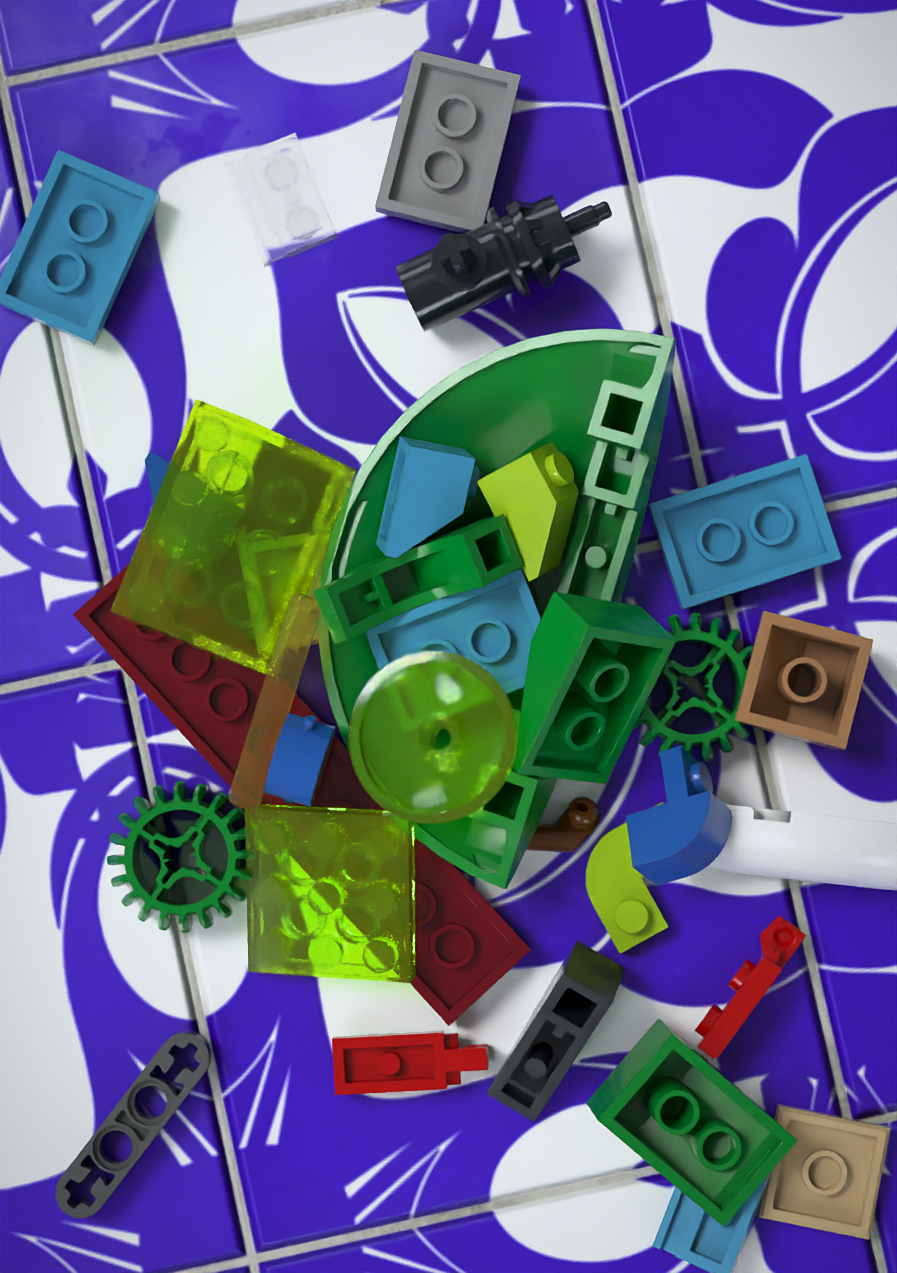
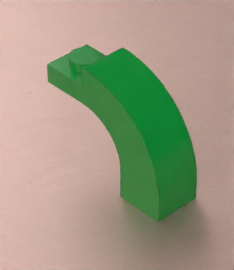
M504 514L424 539L397 558L385 555L344 573L343 577L313 592L334 643L348 641L402 613L452 594L484 587L524 567Z

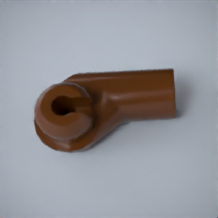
M584 796L573 799L569 803V807L554 824H538L526 850L549 852L576 851L597 829L600 815L596 803Z

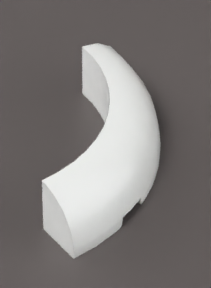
M725 804L731 809L732 813L730 834L721 853L708 866L726 872L897 891L896 822L793 812L791 814V811Z

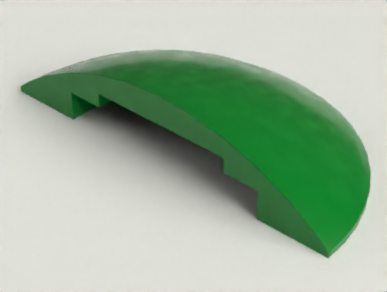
M588 329L563 331L530 338L495 350L461 367L437 383L404 411L381 437L359 469L343 500L330 535L320 587L343 577L344 573L384 556L383 552L376 545L400 436L464 448L475 458L474 466L479 468V480L520 457L553 442L558 452H561L569 460L574 471L573 481L579 493L561 564L531 581L526 577L539 614L542 618L554 591L621 603L645 516L657 463L670 391L676 339L633 330ZM479 485L473 499H466L463 514L429 537L469 523L494 517ZM318 604L319 649L326 690L334 718L345 745L362 776L388 811L414 837L438 856L476 878L502 889H507L538 827L558 781L557 778L521 775L513 769L524 688L411 732L403 733L366 633L364 632L348 641L334 643Z

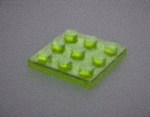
M251 804L245 808L246 851L254 854L246 859V870L252 874L251 879L246 880L248 972L410 983L415 978L414 812Z

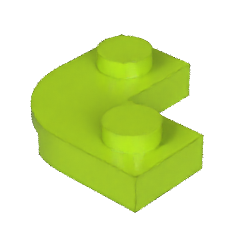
M660 802L659 804H657V805H655V806H653V807L662 805V804H664V803H663V802ZM626 821L599 839L590 854L585 876L588 897L619 954L668 928L665 919L642 880L644 876L633 868Z

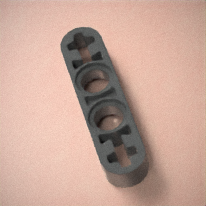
M187 1030L175 1033L161 1046L60 1177L56 1185L55 1197L58 1206L65 1214L73 1218H86L94 1215L105 1204L207 1071L211 1063L212 1051L209 1042L203 1035ZM189 1043H192L198 1049L194 1058L200 1064L197 1069L188 1065L179 1073L174 1081L183 1084L184 1088L178 1093L168 1079L154 1074L153 1070L159 1065L164 1074L168 1072L177 1059L176 1053L172 1051L173 1046L176 1044L178 1047L184 1048ZM156 1086L165 1093L167 1106L161 1115L149 1117L140 1112L136 1104V1096L141 1088ZM113 1130L122 1131L129 1136L132 1142L130 1157L123 1161H113L107 1158L102 1150V1139L107 1132ZM90 1155L100 1169L114 1174L115 1178L113 1181H109L105 1173H103L90 1191L96 1198L95 1202L85 1198L78 1204L71 1198L75 1189L69 1182L72 1179L80 1183L88 1176L95 1166L85 1162V1158Z

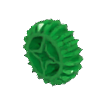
M692 613L690 615L688 630H682L681 620L677 614L670 615L667 618L670 635L677 640L675 644L697 643L712 650L695 667H684L675 660L668 658L659 675L667 684L668 698L656 716L653 714L647 701L633 728H637L642 723L648 728L639 740V744L643 747L650 745L656 736L663 739L658 749L659 757L660 752L671 749L676 744L684 748L691 756L692 746H698L702 760L704 762L711 761L713 759L711 742L716 741L724 753H730L734 750V747L727 735L728 732L732 731L741 739H747L750 735L749 729L734 719L747 673L743 660L751 657L753 646L745 647L738 653L732 646L742 635L738 629L728 633L724 640L718 637L723 623L720 618L712 619L707 632L701 631L702 619L700 613ZM724 661L731 671L734 682V698L730 710L722 704L723 701L715 694L712 686L713 677ZM707 666V671L700 678L703 686L698 688L704 690L702 696L704 700L700 701L698 698L692 697L679 703L672 710L673 705L680 698L677 690L682 688L676 686L679 679L677 677L681 676L684 679H689L701 673ZM688 708L697 709L706 716H711L719 723L713 729L697 735L683 734L668 728Z
M178 781L175 782L173 789L174 799L169 800L165 788L162 785L153 787L155 806L152 807L143 796H137L133 800L135 808L141 814L139 819L126 812H122L119 815L118 820L121 824L131 830L129 835L123 833L110 834L109 841L115 845L125 846L124 854L107 856V864L112 866L124 864L126 874L113 877L111 884L113 887H120L127 883L131 884L133 891L126 894L121 902L125 907H128L141 898L145 904L137 916L140 921H147L154 911L158 910L161 912L158 919V929L168 930L172 924L173 916L178 915L180 931L188 933L192 930L193 914H197L200 924L204 929H207L214 925L210 908L215 907L221 916L227 918L233 914L231 905L225 900V897L230 895L235 900L241 902L247 898L248 893L235 883L238 878L245 881L256 879L257 872L252 869L243 868L241 864L242 859L251 860L258 858L259 850L256 848H241L240 840L255 835V830L252 826L238 831L234 828L233 823L241 819L245 814L241 807L231 810L227 815L221 812L227 803V794L220 792L215 796L212 803L208 804L205 802L208 795V785L200 783L195 788L193 799H189L186 783ZM175 810H190L201 814L196 823L191 825L188 831L180 837H174L165 831L161 832L152 826L158 818ZM214 825L220 830L227 846L228 862L225 874L217 869V866L207 858L205 853V844ZM195 839L191 845L195 849V853L190 856H197L195 864L199 867L185 866L171 875L175 869L171 861L176 858L170 857L171 849L167 846L184 847ZM142 840L149 844L148 847L158 854L161 861V869L152 888L146 881L140 866ZM184 877H193L202 883H208L216 889L208 897L197 902L180 903L166 899L172 888H175Z

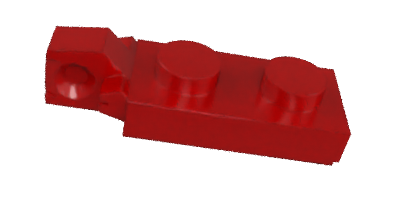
M777 916L759 934L761 958L756 964L749 959L743 962L727 985L735 991L723 1009L713 1004L694 1031L702 1036L696 1046L712 1059L715 1057L718 1059L806 937L803 932L781 916Z
M444 1030L333 1036L332 1038L335 1095L447 1089L448 1085L461 1084V1071L488 1070L489 1067L488 1044L459 1045L458 1033H445Z

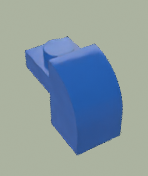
M681 746L660 752L667 803L626 815L633 868L656 886L694 875L706 868L723 850L731 830V809L712 793V779L706 765L694 759Z

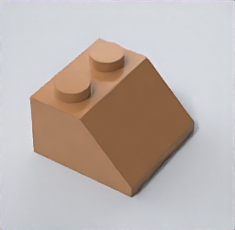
M762 611L734 720L783 737L832 750L846 749L873 639Z

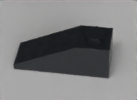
M577 940L545 990L486 1094L535 1122L613 1003L625 968Z

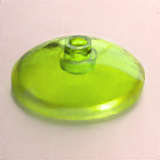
M416 652L387 664L363 688L350 718L348 734L349 753L354 771L361 785L382 808L400 818L413 822L447 823L467 817L478 811L502 788L509 776L516 756L517 722L513 707L505 690L494 676L481 665L450 652ZM445 728L450 733L451 741L448 747L440 750L435 744V736L439 730Z

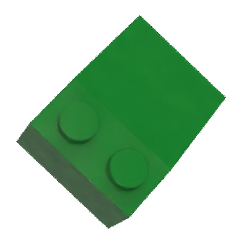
M554 591L530 643L513 769L521 775L606 784L677 640L641 606Z
M659 1018L586 1102L597 1121L723 1227L798 1141Z

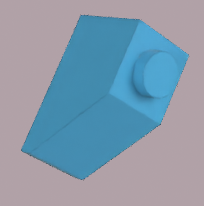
M399 437L376 545L385 556L399 557L463 514L466 499H473L478 487L477 481L479 480V468L474 466L475 458L464 448Z

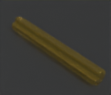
M294 593L290 597L228 795L229 802L240 808L257 810L261 806L264 786L274 749L288 713H290L321 615L317 599L313 596Z

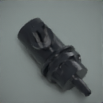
M552 194L533 203L513 200L505 204L508 212L507 215L498 218L494 207L488 209L486 215L487 224L465 234L452 235L451 232L445 233L441 236L442 240L436 247L395 265L404 291L423 331L426 332L517 290L520 296L527 299L533 296L528 285L538 281L542 290L552 286L561 270L581 262L572 237L599 226L600 222L611 218L612 211L608 202L603 201L594 206L588 205L563 217Z

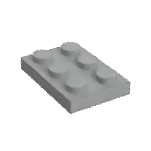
M414 50L375 204V211L464 234L485 225L521 75Z

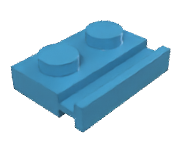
M771 1173L724 1227L675 1186L652 1246L676 1255L675 1257L710 1273H733Z

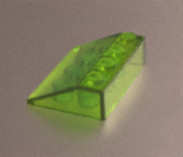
M196 399L110 611L118 618L275 678L346 495L354 479L356 469L247 418Z

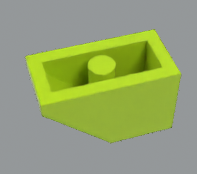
M553 442L520 457L477 481L494 516L504 514L524 565L522 569L529 581L561 564L579 493L573 481L574 471L569 460L561 452H558Z

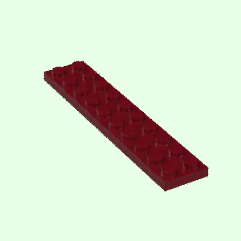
M154 540L73 614L74 617L444 1022L450 1026L530 952L531 948L455 865L438 856L414 837L388 811L362 776L348 749L335 735L326 768L311 807L296 802L292 804L286 803L283 798L264 793L270 762L288 713L302 717L312 715L316 717V721L323 722L261 654L257 655L255 647L177 562L167 555L166 550Z

